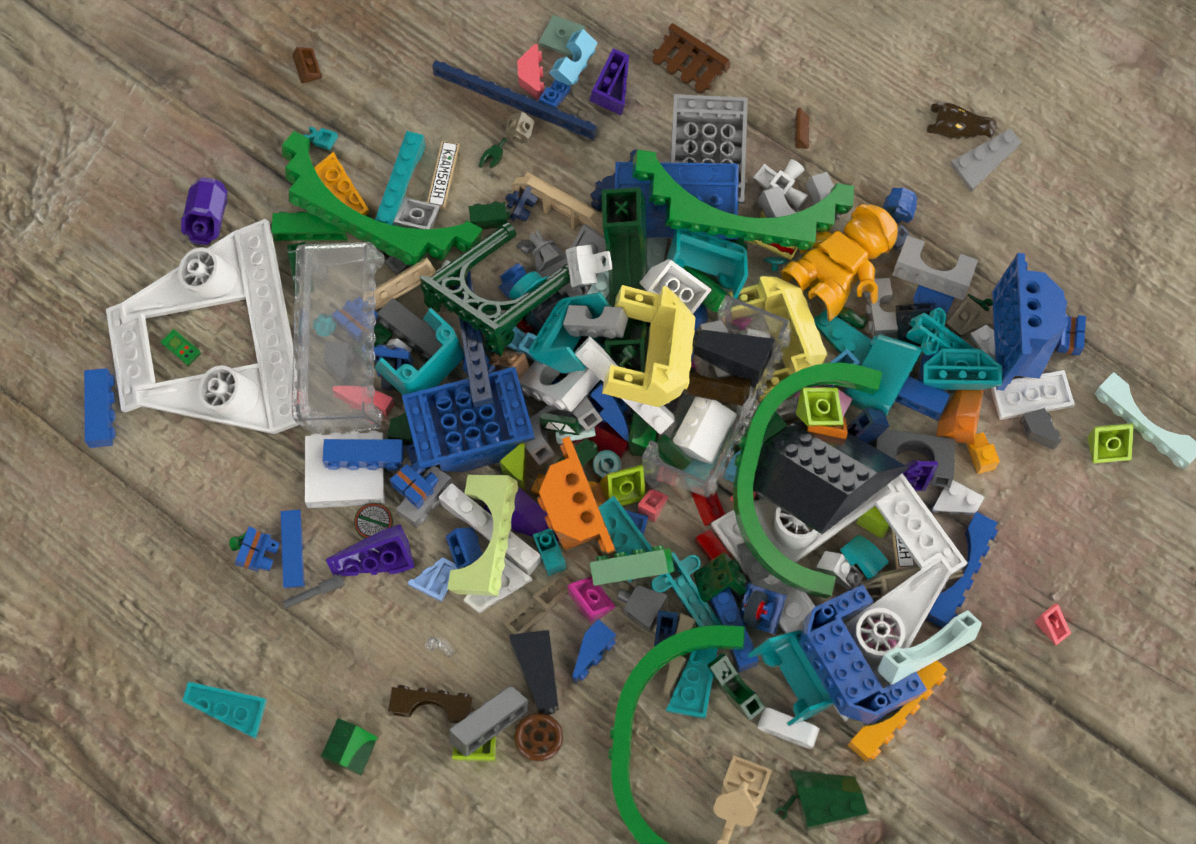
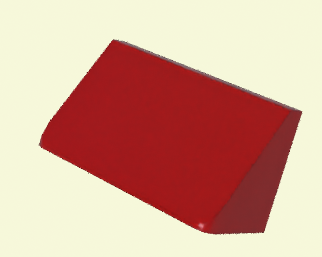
M713 484L697 486L691 492L704 526L711 525L712 522L725 515Z
M711 529L695 537L696 544L710 561L723 552L732 558Z

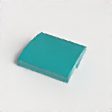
M859 534L840 549L850 566L857 563L867 579L874 577L889 563L887 558L873 543Z

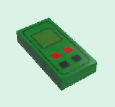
M174 329L161 341V344L188 367L202 354L200 350Z

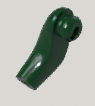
M843 307L837 315L858 329H864L868 323L865 316H858L852 309Z

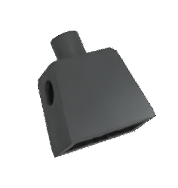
M637 585L633 593L621 589L617 599L626 604L623 613L649 633L657 619L658 610L661 611L667 601V595Z

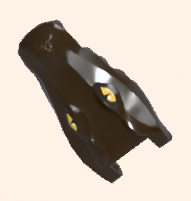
M934 103L931 105V111L938 112L936 124H929L927 127V132L930 134H939L950 139H960L961 137H965V139L969 137L975 138L977 135H985L991 138L996 131L997 122L994 118L976 115L951 103Z

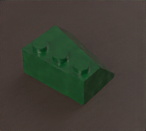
M790 770L805 831L865 818L869 814L863 792L855 776Z

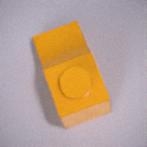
M984 432L976 434L975 444H966L977 474L995 470L1000 460L994 444L988 442Z

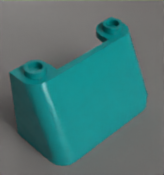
M879 334L878 337H873L869 345L872 348L862 364L864 367L882 372L879 390L872 395L845 387L843 393L853 399L850 404L862 411L865 408L883 411L887 418L888 412L914 366H916L923 349Z

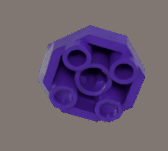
M202 177L197 179L189 188L184 214L181 218V232L184 235L187 234L192 243L208 245L213 239L218 238L220 234L224 211L227 205V190L222 182L217 179Z

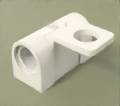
M591 245L566 249L572 287L596 284V274L612 269L609 251L593 254ZM603 257L607 260L606 267L602 263Z

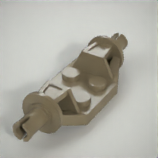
M917 564L880 573L866 581H860L870 596L882 595L883 597L921 569ZM962 568L950 575L948 580L964 577ZM872 599L874 601L872 604H874L879 599Z

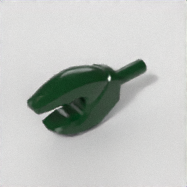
M503 137L498 146L494 144L484 151L479 161V168H482L490 158L493 160L489 168H494L500 163L503 156L502 146L507 141L505 137Z

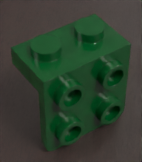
M723 552L694 573L698 592L703 602L709 601L728 587H731L739 595L747 592L744 584L746 580L741 574V566L735 558L732 559Z

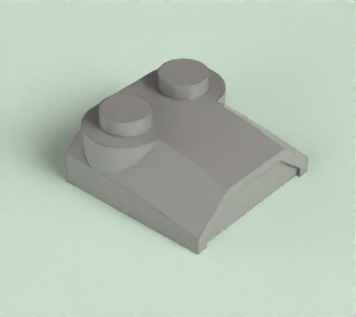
M405 197L393 225L404 228L432 229L440 205Z

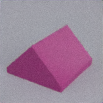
M592 576L568 585L569 596L591 625L616 607L600 585L594 586Z

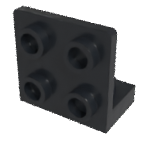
M934 303L895 305L898 340L921 347V344L907 338L908 331L913 328L910 322L912 318L923 313L929 315L935 309Z

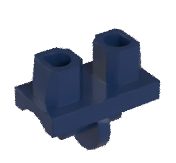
M529 186L522 191L520 197H518V191H514L513 194L508 193L505 197L506 201L509 202L508 208L512 209L513 205H515L510 215L512 221L517 218L525 222L531 212L523 208L524 204L533 207L538 199L537 196L530 192L532 188Z

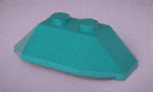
M942 348L923 365V384L943 390H983L1002 386V366L982 349Z

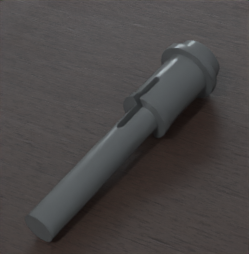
M334 574L335 577L318 583L319 586L282 601L285 609L320 593L324 595L334 589H342L345 582L341 574Z

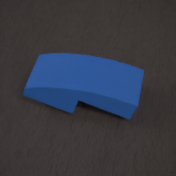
M554 80L550 88L547 87L539 101L556 108L569 94L571 86Z

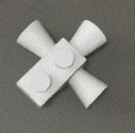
M791 159L785 171L780 170L779 173H776L764 164L753 177V180L766 190L780 186L784 196L797 210L808 197L807 194L793 188L795 179L805 171L803 166L795 160Z

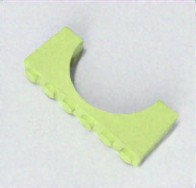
M508 475L467 476L464 494L473 499L482 500L487 504L493 517V534L486 551L477 561L465 568L450 571L448 590L463 595L498 596L501 588L502 571L505 567L504 559L508 549L511 518L515 509V495L518 491V481Z

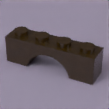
M691 367L688 388L684 389L682 393L743 406L749 398L751 379L736 376L722 379L709 378L700 375L696 368Z
M398 685L397 688L392 687L388 712L392 716L410 718L419 707L432 704L441 707L447 713L449 722L456 724L460 723L472 712L474 701L466 693L450 695V692L438 690L435 693L430 692L427 688L411 690L408 686Z

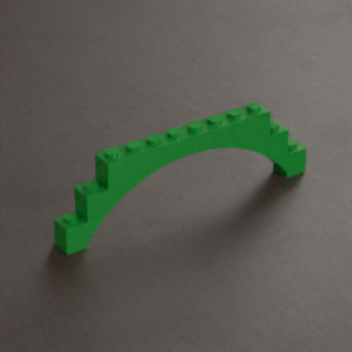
M293 131L282 144V157L290 161L285 167V179L293 183L289 189V202L312 215L318 216L325 222L337 226L340 230L354 235L357 239L369 243L372 247L386 252L389 256L401 260L406 265H415L422 260L426 253L430 254L433 258L443 261L453 247L466 252L481 240L482 228L467 220L464 224L452 227L414 229L389 225L362 215L339 200L319 178L308 153L309 138Z
M638 149L633 157L632 178H637L639 181H650L648 202H654L656 205L666 204L665 226H670L672 229L683 228L689 229L691 232L702 231L707 232L709 235L720 234L725 235L727 238L739 237L746 241L757 240L762 241L764 244L776 243L782 247L794 246L801 250H807L816 241V229L819 232H826L833 227L835 211L837 214H845L853 207L854 186L836 183L827 197L803 211L775 218L743 217L711 207L688 193L664 170L656 158V152Z

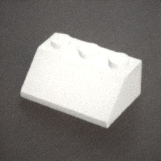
M670 259L650 268L640 281V284L648 292L660 294L663 286L668 287L681 299L692 314L711 291L708 286Z
M696 396L673 442L688 457L713 464L737 414L716 400Z

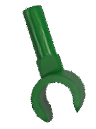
M246 532L239 537L234 536L230 538L229 545L232 551H237L241 548L240 542L244 540Z

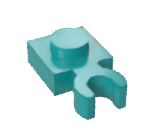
M309 127L308 129L312 134H304L305 137L309 138V142L314 143V146L327 150L332 148L338 138L336 132L324 128L316 131L314 127Z

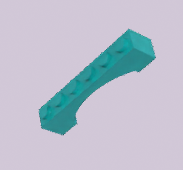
M406 131L375 218L376 221L393 225L394 219L404 200L413 171L417 163L421 161L425 150L424 135Z

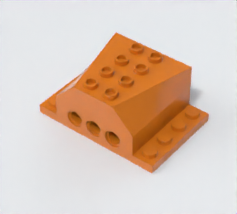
M568 436L562 439L563 444L560 445L566 459L550 465L547 473L537 478L538 490L541 496L537 498L541 509L548 514V516H545L548 527L555 531L565 551L599 538L598 542L602 551L612 554L616 550L573 443Z

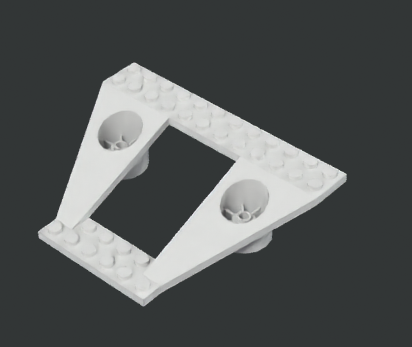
M267 219L236 230L208 248L201 247L191 250L183 257L179 267L124 302L106 309L121 411L126 413L139 407H146L270 434H276L308 422L270 221ZM246 300L257 364L230 368L224 365L215 366L205 374L159 383L155 382L146 318Z
M900 474L824 534H820L816 530L810 532L805 523L792 515L784 514V510L767 499L754 501L756 514L764 533L783 555L795 563L874 506L877 507L921 570L845 623L846 628L882 688L887 687L889 682L878 672L884 654L897 647H910L949 576L967 565L964 557L903 474ZM732 510L712 522L711 526L733 559L735 558L739 562L740 569L749 580L737 549V545L745 541L740 533L735 512ZM780 518L788 519L789 523L783 526ZM791 526L795 529V534L789 532L787 528ZM803 529L806 534H797V531ZM770 573L768 578L751 583L787 595L778 625L784 634L796 630L802 631L806 616L815 607L805 592L786 585ZM872 620H880V622L874 624ZM868 622L872 628L868 630L861 627ZM891 628L894 629L896 636L889 634ZM861 633L868 634L869 639L864 642ZM888 639L896 640L894 648L890 647L887 642ZM872 642L876 645L875 650L869 648L866 644ZM884 644L887 651H878V646ZM840 715L844 722H847L851 719L849 717Z

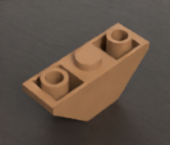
M502 351V356L496 353L491 355L488 364H493L496 367V371L515 367L518 379H520L529 369L524 353Z

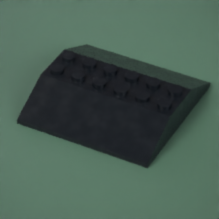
M802 421L792 423L762 446L755 471L753 491L820 534H824L906 471L907 466L850 433H847L846 439L808 432L807 425Z

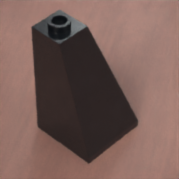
M702 330L700 336L696 335L692 346L695 347L694 355L732 376L751 379L750 386L757 389L772 358L775 340L765 337Z
M549 630L509 635L511 650L538 712L548 715L554 714L555 711L559 710Z

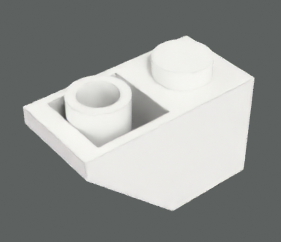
M825 551L816 567L821 573L835 576V583L849 590L858 587L860 580L864 576L854 565L850 566L843 554Z

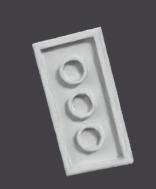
M1065 370L1042 374L1040 379L1030 377L1012 379L1011 384H1008L1004 391L996 390V387L990 388L999 420L1020 417L1042 408L1049 412L1072 408L1075 405Z

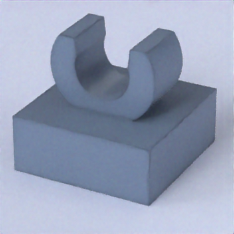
M903 225L898 227L897 240L893 246L895 250L903 247L907 235L910 236Z

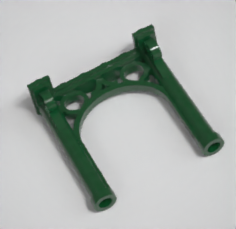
M509 222L501 224L496 231L431 277H424L423 275L420 277L425 305L437 313L440 311V307L444 305L450 312L458 315L461 320L471 324L475 330L484 333L487 349L499 356L503 355L504 346L509 345L513 341L515 332L512 329L523 317L571 282L567 263L527 294L515 300L490 301L474 294L466 285V276L477 263L516 237V231ZM457 285L460 286V288L457 290H452L450 286ZM487 310L497 311L496 314L491 316L484 313Z

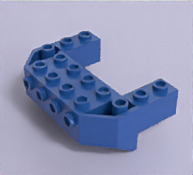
M862 584L814 607L805 618L799 645L840 715L869 724L880 720L887 713L919 698L927 689L917 672L885 688H882L843 623L844 620L861 613L874 602Z

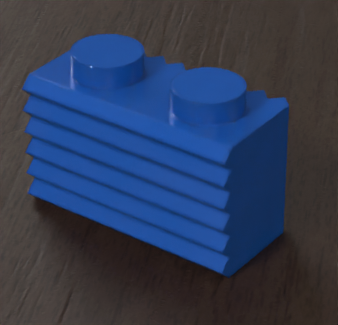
M473 527L456 528L446 536L457 569L471 565L483 555Z

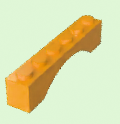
M935 661L916 671L927 690L919 698L905 704L900 711L886 721L864 726L849 742L848 746L864 761L867 762L870 758L874 760L881 752L879 747L883 743L887 745L894 738L893 731L896 728L901 730L908 722L905 719L908 714L914 715L921 707L918 703L922 699L926 701L932 695L933 691L931 688L935 684L939 686L946 679L944 674L948 669L939 661Z

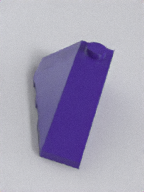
M911 461L906 464L907 470L902 474L915 491H925L938 467V461Z
M518 487L514 501L515 509L511 518V529L515 532L531 536L534 539V534L549 529L545 516H548V514ZM486 504L484 510L487 511L490 515H492L489 507ZM552 530L553 533H554V535H555V538H556V540H557V542H558V541H559V538H558V536L556 535L555 531Z
M401 524L384 529L326 558L333 576L334 574L357 576L359 573L377 575L381 572L397 574L412 569L415 566L409 541Z

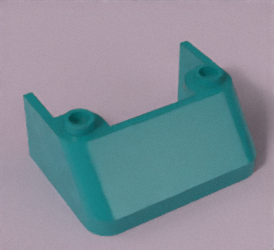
M676 229L666 260H672L681 268L688 266L718 276L721 286L725 289H732L733 300H737L748 278L747 250L739 244L702 231L691 232L689 229Z
M600 292L560 300L553 308L529 348V354L535 360L561 373L584 371L586 367L573 352L581 336L574 337L569 335L563 324L569 305L587 306L593 316L592 319L600 317L604 307H612Z
M432 308L428 310L423 320L436 331V339L443 346L418 371L409 364L400 366L396 371L383 358L374 367L402 395L437 387L464 358V350L454 329Z
M801 630L769 638L748 654L749 658L762 655L763 661L771 667L779 666L798 698V701L793 704L795 717L787 722L788 726L805 721L834 704L799 645Z

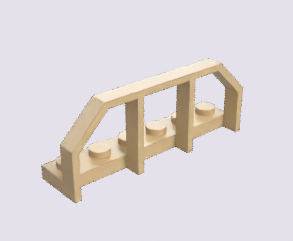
M529 172L524 177H516L512 182L513 193L514 191L520 193L527 186L532 188L530 192L538 197L537 200L543 203V212L545 214L553 208L571 218V228L575 230L579 223L582 225L587 224L604 236L602 213Z

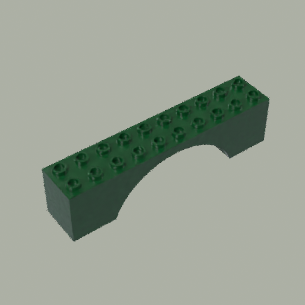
M640 187L602 190V225L606 251L610 252L612 269L608 271L609 304L612 307H615L616 296L622 285L647 291L640 284V281L648 272L646 199ZM628 317L623 338H606L605 352L617 365L625 357L622 350L627 346H632L636 351V356L626 362L623 368L644 373L649 322Z

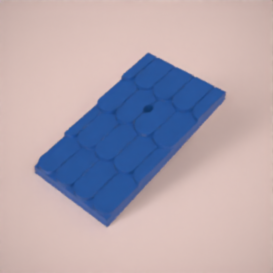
M615 162V189L640 187L646 199L647 238H673L676 229L665 226L666 204L656 205L654 202H648L650 181H639L637 178H632L633 162ZM660 163L672 179L695 198L716 209L738 215V164ZM720 234L713 235L722 239H737V237L727 238L725 235Z

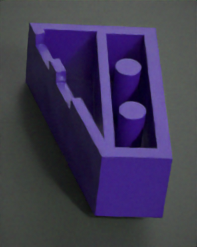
M612 49L591 92L589 101L622 115L625 107L629 55L617 49Z

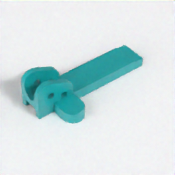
M942 308L932 310L929 315L923 313L911 319L910 325L913 328L908 331L907 338L921 344V349H923L922 351L925 355L936 353L938 347L941 349H975L944 327L946 313Z
M672 552L673 566L680 576L673 580L669 573L661 574L652 580V590L662 593L672 587L690 616L695 619L697 627L721 625L708 603L701 600L698 588L689 576L699 569L701 565L700 559L695 555H690L680 561L676 554Z

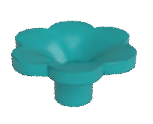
M769 256L764 258V261L771 263L772 271H778L779 264L787 263V259L782 257Z

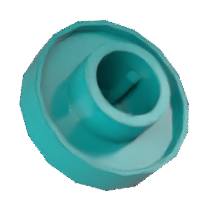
M605 450L599 452L594 457L592 468L598 477L603 478L606 474L620 471L621 461L616 453Z

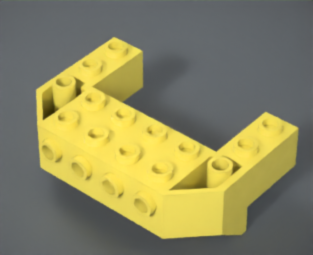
M763 276L760 277L759 284L743 288L737 300H733L725 312L729 320L764 310L783 360L784 369L764 374L758 388H753L759 403L783 379L801 369L824 364L827 357V351L823 346L820 333L816 328L813 315L810 313L807 300L801 288L778 277Z
M622 285L616 296L615 307H622L627 317L651 323L645 371L642 373L610 365L604 377L602 394L661 407L679 397L683 390L688 388L689 371L691 368L690 361L693 351L692 344L695 334V316L681 299L666 286H663L660 294H655Z

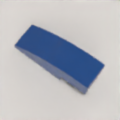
M601 381L591 392L590 396L603 407L599 415L628 441L630 432L624 412L616 397L602 394L604 383Z

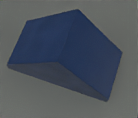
M658 610L654 647L676 634L678 613Z

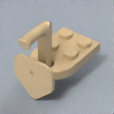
M733 755L721 787L722 794L717 796L713 808L718 817L727 820L717 844H729L735 824L743 827L753 824L757 814L756 806L762 800L772 772L771 769Z

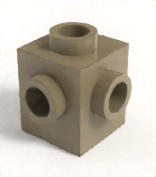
M523 112L510 115L506 124L505 134L517 143L528 140L532 135L535 121Z

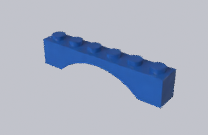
M978 512L975 513L965 532L968 556L967 565L963 572L964 577H961L952 587L939 594L925 619L944 628L957 616L954 612L957 606L961 608L966 598L962 595L965 589L970 590L974 582L971 577L973 573H978L982 565L979 562L981 556L985 557L989 551L990 546L987 544L989 540H994L998 532L995 529L998 522Z

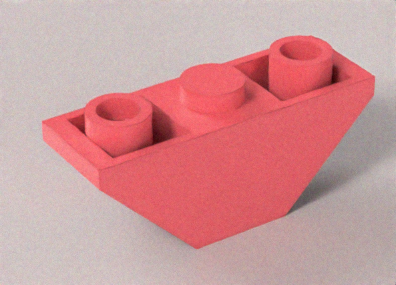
M534 44L517 61L518 81L521 88L539 100L541 93L544 92V82H540V77H543V66L539 67V62H542V51H538V44Z

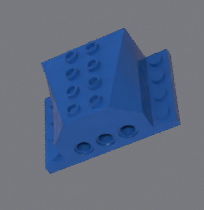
M1024 253L1016 254L992 291L995 361L1002 366V386L996 387V390L1004 391L1008 384H1011L1014 376L1040 379L1064 329L1068 325V316H1066L1065 311L1067 300L1065 299L1064 291L1045 272L1027 270L1028 263L1025 261Z
M515 367L489 373L494 403L476 408L472 401L469 378L402 395L420 469L440 464L441 471L464 472L496 464L515 449L516 444L535 440Z

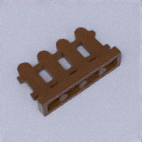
M672 22L668 27L669 36L665 35L663 37L665 41L660 48L652 51L654 54L652 57L653 63L655 65H661L664 61L668 63L667 72L669 74H675L677 71L682 72L681 81L684 84H688L692 80L697 82L695 90L698 93H703L706 89L710 90L712 88L710 84L715 77L723 74L721 70L727 72L730 68L729 59ZM675 47L679 51L671 59L668 57V55ZM688 57H691L693 60L687 68H684L682 66ZM702 66L706 67L707 70L701 78L696 76Z

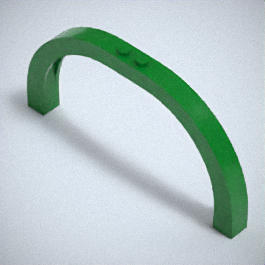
M824 363L801 369L783 379L763 398L748 423L745 436L742 435L739 447H741V452L737 454L734 465L737 468L733 484L734 512L740 533L756 560L775 578L794 589L827 599L832 596L836 577L805 568L787 558L772 544L759 523L754 506L753 482L767 425L778 406L793 394L801 391L802 388L835 385L873 395L879 390L882 376L881 371L849 363Z
M710 625L696 627L675 634L651 649L638 662L624 684L616 708L614 726H611L610 739H613V747H609L608 758L612 760L611 779L616 805L628 830L639 844H669L659 837L643 819L631 789L630 758L632 730L639 698L651 678L663 666L679 656L702 649L744 650L745 628L742 626Z

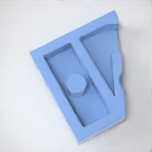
M441 558L432 567L422 571L421 575L409 580L408 586L442 602L448 592L450 571L457 570L456 564Z

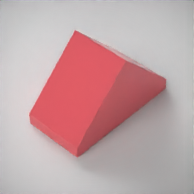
M650 489L639 502L638 513L649 516L648 520L655 523L669 496L655 489Z
M1057 603L1047 609L1035 621L1036 625L1055 645H1058L1071 634Z

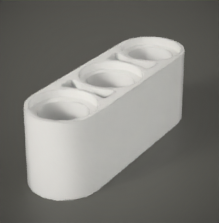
M770 708L763 710L757 728L761 731L809 749H813L820 730L818 727L804 721L788 726L787 722L794 717Z

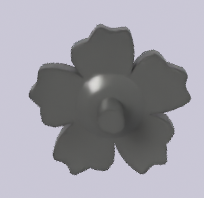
M521 240L516 245L517 249H521L524 254H528L529 251L533 253L536 248L530 240Z

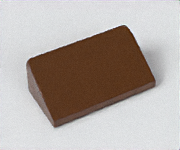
M296 47L292 56L301 83L322 78L313 48Z
M798 108L795 116V147L808 149L809 117L801 108Z

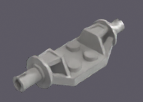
M536 230V235L532 232L529 238L536 246L532 255L536 260L537 273L543 278L551 276L568 262L566 254L556 246L553 240L545 241L539 230ZM570 282L558 292L564 298L586 295L589 290L588 285L572 287Z

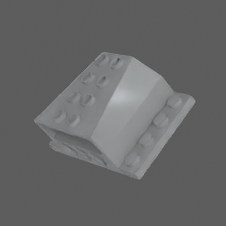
M674 94L670 163L738 164V204H744L748 98Z

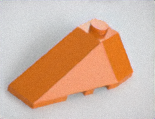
M957 390L938 422L936 436L956 439V443L975 444L983 390Z

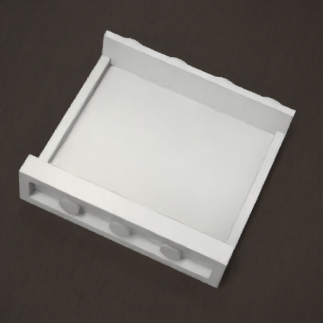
M383 432L331 433L330 435L315 433L311 434V436H305V504L307 508L364 506L369 503L385 504L384 468H378V470H368L367 468H359L358 470H349L347 468L330 470L325 468L322 461L324 439H385Z

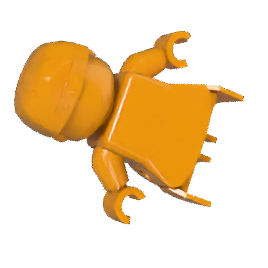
M860 204L852 212L851 219L844 226L843 233L840 231L816 233V241L812 246L814 249L810 251L808 249H800V254L808 252L800 260L789 262L781 270V279L789 282L795 278L802 292L810 287L809 299L811 300L815 295H818L825 302L830 322L843 309L853 285L858 280L860 284L857 288V297H862L864 292H870V300L872 304H875L878 300V286L874 282L875 268L869 260L876 259L882 253H888L897 240V224L883 208L875 205Z

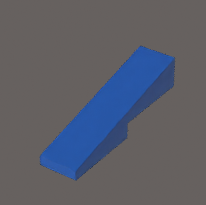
M301 510L281 511L283 588L305 587Z

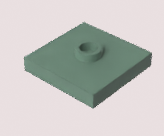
M553 15L539 41V46L572 57V53L566 47V44L573 32L585 30V26Z

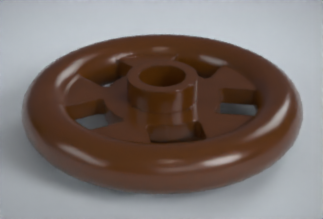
M533 713L519 722L515 730L514 741L517 750L523 757L531 761L540 762L548 760L557 754L562 746L563 732L558 721L552 716L543 713ZM539 721L548 723L546 729L538 727ZM527 725L533 728L529 735L523 732ZM548 733H555V741H548ZM538 734L543 736L540 741L535 740V736ZM527 740L533 746L529 750L524 745V742ZM546 745L548 751L539 753L538 748Z

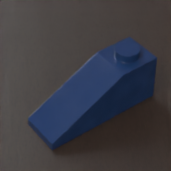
M865 408L847 426V432L869 443L878 438L890 425L883 411Z

